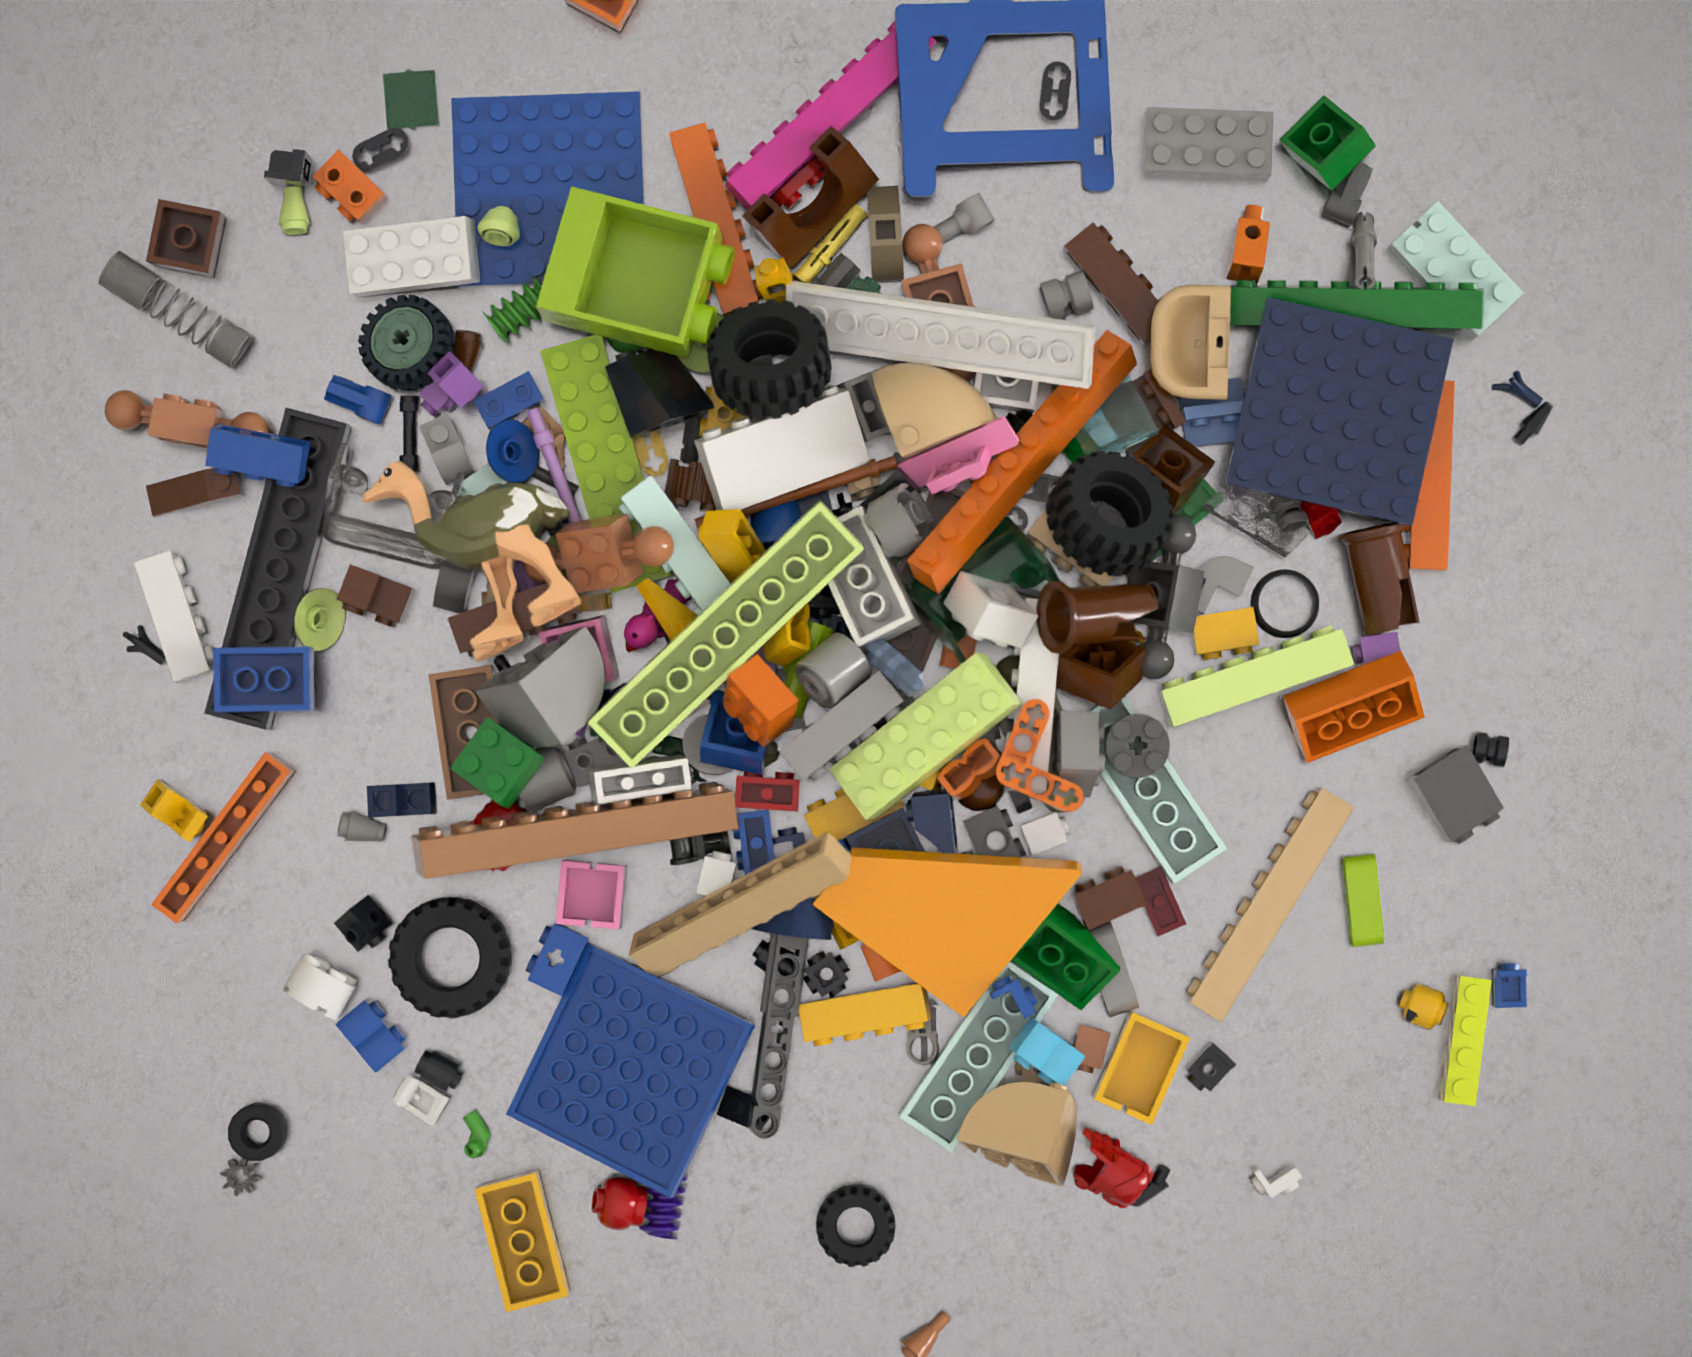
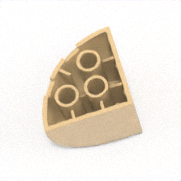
M898 363L878 368L872 372L874 386L882 411L901 457L910 458L997 419L994 410L984 396L969 382L949 370L921 363Z
M1033 1082L1005 1084L986 1093L972 1106L963 1121L957 1140L972 1152L976 1153L979 1148L981 1153L986 1156V1160L1008 1168L1009 1163L1016 1165V1169L1024 1172V1175L1063 1187L1076 1136V1102L1071 1093L1067 1091L1068 1088L1058 1083L1051 1082L1049 1086Z

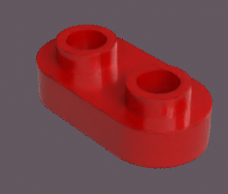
M816 157L813 158L771 200L780 208H783L785 205L788 209L793 207L802 198L799 192L808 184L814 187L825 176V173L822 171L824 168Z

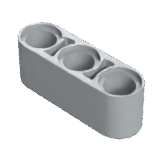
M1111 921L1088 930L1121 968L1120 972L1100 991L1109 1018L1139 1008Z

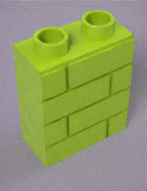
M571 186L536 308L544 321L690 358L694 341L707 344L715 328L717 307L706 305L705 302L712 281L726 284L732 269L735 249L734 247L723 245L724 238L718 223Z

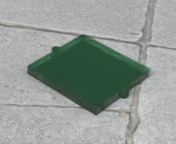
M407 69L401 73L383 74L387 129L411 128V130H416L417 127L439 125L435 70L412 72L411 69Z

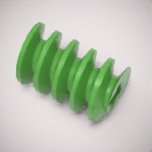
M535 276L532 277L533 288L523 283L521 285L523 295L513 290L511 291L512 302L502 297L500 299L502 309L492 304L490 305L492 315L488 316L484 313L495 332L505 342H509L507 331L510 330L517 336L520 334L519 323L527 329L530 328L528 317L531 316L536 321L541 320L539 311L536 308L541 285Z

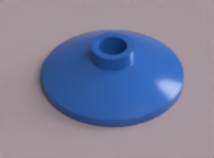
M505 420L496 424L488 434L486 441V456L491 469L502 480L514 483L528 479L534 473L539 459V449H537L533 433L525 424L516 420Z

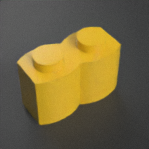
M808 603L763 644V651L767 661L785 667L809 650L811 634L807 625L810 616Z

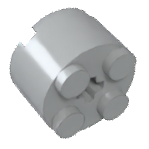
M906 483L898 485L870 502L868 512L863 515L865 525L869 530L875 532L880 540V548L888 558L893 556L901 558L916 550L932 532L930 523L934 521L931 510L916 490L910 493L905 489L909 486Z

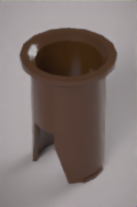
M1392 522L1336 535L1337 541L1342 540V543L1347 547L1365 635L1398 630L1399 625L1420 623L1401 535L1404 530L1403 527L1408 525Z
M1050 581L1042 588L1036 606V613L1038 614L1036 622L1039 636L1044 646L1051 653L1056 654L1067 652L1072 645L1146 640V637L1140 636L1135 631L1131 621L1157 610V596L1153 588L1147 583L1069 588L1062 581Z

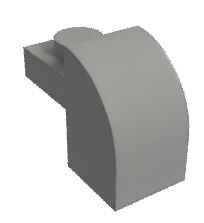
M448 413L419 426L433 461L447 486L476 472Z
M1229 556L1214 557L1202 563L1197 568L1204 571V582L1201 588L1197 612L1200 614L1205 613L1216 587L1237 597L1241 596L1254 567Z

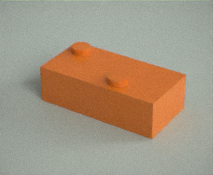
M1401 650L1283 696L1294 738L1307 763L1425 718L1414 674Z

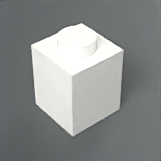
M1057 812L1020 825L1031 855L1067 843L1066 835L1071 834L1065 817L1059 818Z

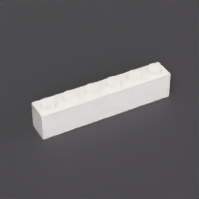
M1025 598V602L1036 612L1038 599ZM1035 621L1021 648H1014V656H1020L1019 669L1013 668L1011 687L1017 688V697L1023 705L1029 700L1039 699L1049 707V720L1030 762V765L1048 772L1059 654L1051 653L1044 646L1039 636L1037 622ZM1023 705L1008 716V719H1014V725ZM1036 705L1034 709L1028 708L1026 711L1030 715L1028 725L1026 726L1021 722L1019 728L1029 729L1037 735L1039 729H1033L1037 718H1044V715L1040 713L1041 707ZM1007 731L1006 744L1011 734L1010 731ZM1021 734L1016 736L1013 745L1017 751L1027 752L1032 747V740L1029 736ZM1010 764L1008 768L1003 767L1004 779L1006 781H1010L1012 777L1022 780L1018 786L1025 788L1026 779L1032 771L1025 769V774L1021 775L1015 771L1016 766L1014 764ZM1043 776L1033 778L1030 783L1032 791L1035 793H1045L1047 779Z

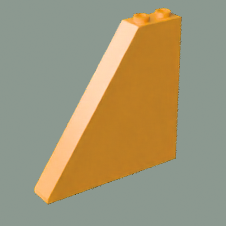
M852 848L849 851L852 858L848 878L841 884H834L823 890L815 899L813 906L962 1017H965L1081 876L1082 864L1074 860Z

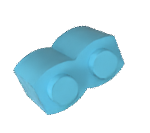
M1033 1017L1029 1019L1009 1047L1016 1053L1013 1057L1014 1060L1027 1069L1031 1065L1039 1069L1040 1072L1037 1076L1049 1085L1051 1082H1057L1065 1086L1086 1057Z

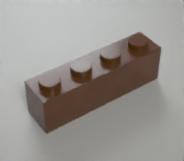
M1092 222L1064 245L1063 251L1077 268L1083 271L1086 279L1143 346L1151 339L1152 316L1159 300L1150 291L1153 288L1150 281L1142 273L1137 276L1130 267L1133 262L1123 249L1117 251L1110 243L1113 237L1103 225L1097 227Z
M547 583L518 592L515 595L512 613L521 632L527 630L529 636L547 630L545 624L533 627L531 622L533 614L528 608L531 602L549 588ZM495 601L447 618L460 654L468 652L469 657L473 656L475 649L472 647L470 640L491 626L497 618ZM580 605L551 621L557 620L558 624L562 625L577 619L575 613L581 611Z

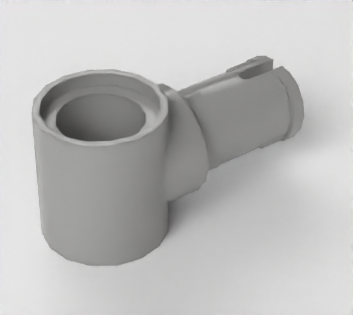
M976 193L955 206L957 210L953 211L954 215L935 225L934 228L940 233L942 242H945L963 231L964 233L970 232V234H973L994 222L995 219L981 194Z

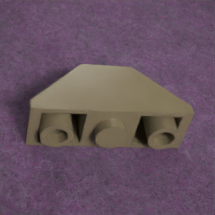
M898 185L871 187L867 192L872 282L904 280Z

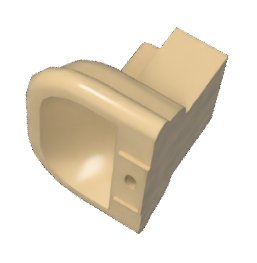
M1194 284L1178 286L1165 293L1156 304L1151 321L1150 361L1155 379L1160 387L1170 394L1186 399L1227 400L1231 286Z

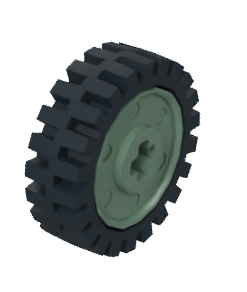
M403 294L397 295V301L392 297L385 300L387 304L385 307L381 304L375 307L378 312L376 315L371 312L366 318L370 321L369 324H362L361 331L364 335H359L358 339L362 346L358 348L359 354L362 356L361 360L376 379L392 389L398 390L400 388L403 391H410V387L415 390L421 389V383H425L427 386L433 383L432 378L427 374L430 369L449 351L452 354L454 353V349L451 347L452 344H455V337L451 334L454 332L446 316L434 304L423 297L419 298L416 295L409 294L408 298Z

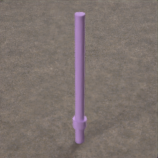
M539 408L527 411V414L535 432L533 438L537 449L541 448L560 500L571 512L567 517L569 523L581 521V516L552 444L555 442L552 432L547 430Z

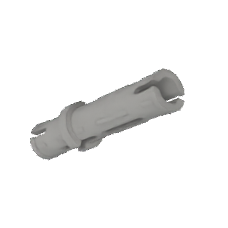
M1363 212L1356 215L1354 220L1355 233L1352 236V244L1356 253L1355 284L1360 289H1364V280H1367V289L1372 288L1376 283L1374 248L1377 245V235L1374 232V216L1369 212H1366V221H1363Z

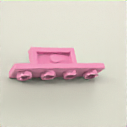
M1002 416L902 460L897 466L919 488L926 485L931 494L941 490L948 492L968 478L975 480L983 476L987 471L991 457L1016 446L1019 438L1006 417Z

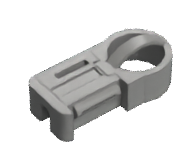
M929 1000L932 1019L924 1022V1028L908 1030L907 1055L911 1061L920 1065L931 1064L939 1055L938 1034L933 1033V1031H936V1008H933V1005H938L934 1000ZM918 1038H921V1061L914 1058L911 1050L912 1044ZM927 1038L931 1040L934 1047L933 1054L928 1060Z

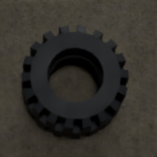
M850 1185V1187L837 1189L836 1192L831 1193L819 1209L816 1233L820 1246L823 1247L829 1257L831 1256L835 1259V1262L847 1264L848 1267H855L857 1265L864 1267L873 1261L875 1263L880 1260V1257L890 1249L889 1247L895 1236V1218L889 1202L878 1191L875 1192L867 1186ZM849 1208H863L874 1219V1232L870 1239L864 1243H847L840 1237L837 1231L839 1216Z

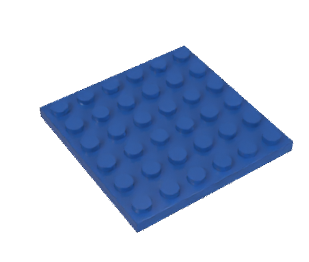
M640 91L451 98L455 217L466 216L475 220L481 281L479 283L458 285V287L522 285L523 283L533 285L532 277L534 276L539 284H543L571 186L644 205ZM497 206H505L513 211L518 218L520 231L518 241L510 246H496L482 239L477 227L490 209Z
M587 943L506 1115L669 1198H673L755 1025Z

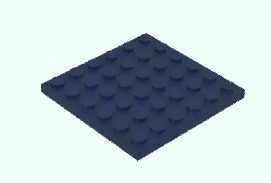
M1267 297L1225 484L1412 526L1454 339Z

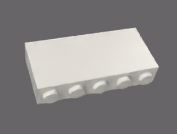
M837 385L825 387L824 392L819 398L814 397L815 402L807 408L803 406L794 415L790 416L788 413L781 415L782 418L772 419V416L764 417V420L755 418L750 420L749 416L732 421V427L721 430L720 427H715L702 432L703 437L694 440L716 510L744 509L869 463L870 458L849 391L837 388Z

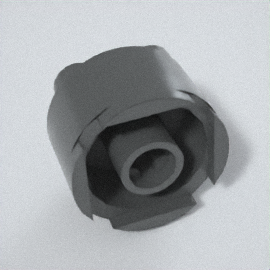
M1132 714L1120 718L1109 728L1104 739V753L1109 764L1118 773L1131 778H1142L1156 773L1165 764L1170 751L1169 736L1163 725L1153 717L1144 714ZM1134 737H1139V741L1145 743V749H1141L1139 755H1135V751L1128 747L1129 743L1134 742Z

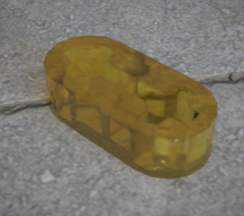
M660 430L650 434L652 445L646 446L643 437H632L643 471L649 476L652 475V477L663 475L668 469L669 459ZM654 449L656 457L663 458L664 462L659 464L660 470L654 471L652 467H646V462L650 461L648 450Z
M611 593L579 596L581 599V611L575 614L613 609Z

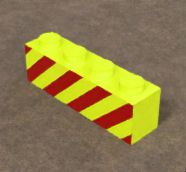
M1455 975L1439 1100L1443 1102L1476 1106L1492 980Z

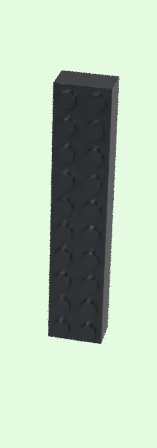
M285 408L278 435L310 441L306 475L301 482L295 483V486H282L276 484V479H266L222 648L293 646L296 635L294 627L295 613L300 601L308 590L351 428L347 423ZM213 678L204 714L270 730L275 712H214Z

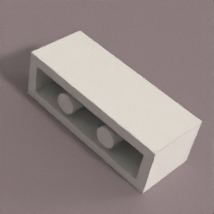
M681 754L641 760L632 769L627 763L588 769L592 800L597 804L692 789L688 758Z

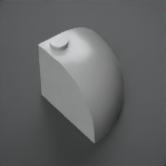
M585 626L561 634L558 637L561 642L556 640L548 645L544 643L523 655L526 660L524 663L519 662L510 668L505 667L475 690L490 713L507 730L521 740L537 747L557 745L565 747L576 739L577 735L575 733L591 719L597 710L604 690V664L597 643Z

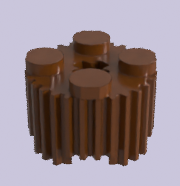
M670 459L664 492L669 497L670 502L681 507H687L689 502L699 503V510L716 511L702 463L690 461L688 467L678 466V459Z

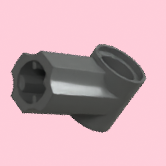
M1360 162L1331 191L1322 214L1351 226L1362 203L1360 199L1368 184L1373 168Z
M840 253L819 278L816 277L810 284L846 289L861 270L849 258Z

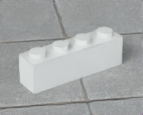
M169 550L134 562L173 682L179 683L212 672L213 650L211 645L205 646L202 634L206 633L205 625L201 615L195 616L192 604L196 603L192 587L190 585L185 586L182 574L186 573L182 557L180 555L175 556V553Z

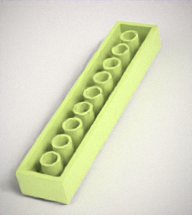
M819 500L601 706L587 723L632 769L716 690L730 673L739 668L863 551L864 545Z

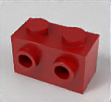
M744 771L743 776H736L735 806L737 808L798 812L800 780H794V773L775 772V778H764L760 774Z

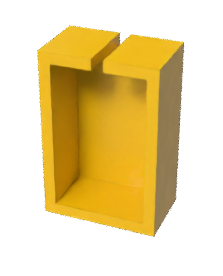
M1130 1011L1092 1098L1119 1111L1123 1106L1122 1104L1126 1105L1124 1109L1126 1114L1152 1125L1190 1037Z

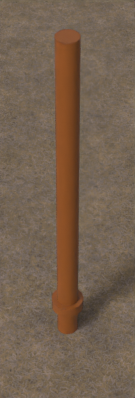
M894 456L879 461L871 459L869 464L847 470L741 509L744 516L873 475L874 478L881 477L880 473L898 468ZM704 516L695 518L698 530L700 525H702Z

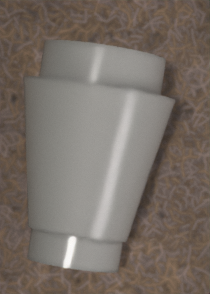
M352 810L350 813L342 812L337 836L343 837L344 841L382 842L385 823H380Z

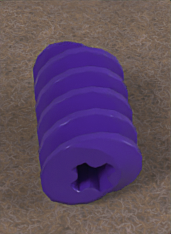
M684 1175L681 1181L687 1180L688 1176ZM680 1184L673 1198H669L652 1188H646L647 1193L653 1196V1199L647 1200L646 1206L651 1208V1212H647L644 1215V1219L648 1220L649 1224L639 1226V1229L651 1236L678 1239L670 1233L679 1230L680 1227L672 1219L681 1218L682 1213L674 1207L683 1205L684 1200L676 1196V1194L685 1193L686 1188Z

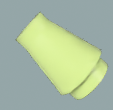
M296 186L286 187L283 189L284 196L278 225L282 227L283 234H304L307 232V226L310 225L303 199L302 188Z

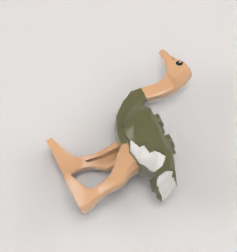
M396 461L387 466L374 486L361 496L364 503L389 498L404 500L410 508L418 541L423 547L436 557L455 566L483 570L495 597L497 618L491 626L470 640L472 647L475 649L473 656L476 662L521 643L524 638L512 613V605L517 592V583L513 574L516 560L533 566L549 585V588L528 605L530 612L533 614L531 616L533 627L545 624L581 604V599L572 585L555 566L547 544L537 539L543 527L549 529L556 527L557 523L566 519L571 512L560 499L546 492L540 486L514 482L491 485L484 492L477 495L460 497L447 509L439 522L435 524L432 520L429 499L424 484L412 469L403 462Z

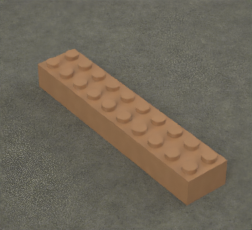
M717 782L699 784V790L691 789L672 792L667 795L659 794L640 797L635 800L628 799L608 802L604 805L594 804V801L575 804L576 809L572 810L563 809V806L545 808L544 814L541 815L532 814V811L514 813L513 819L509 820L501 819L500 816L482 818V824L477 825L469 824V821L451 823V829L446 830L438 829V826L419 828V834L411 835L416 873L424 879L739 829L734 791L724 788V785H718Z

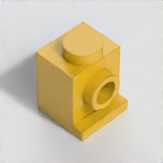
M773 258L764 259L759 266L754 267L757 287L765 302L766 300L775 299L776 303H782L783 300L786 301V289L772 294V288L783 284L786 287L787 284H791V281H795L793 272L790 271L784 258L777 260Z

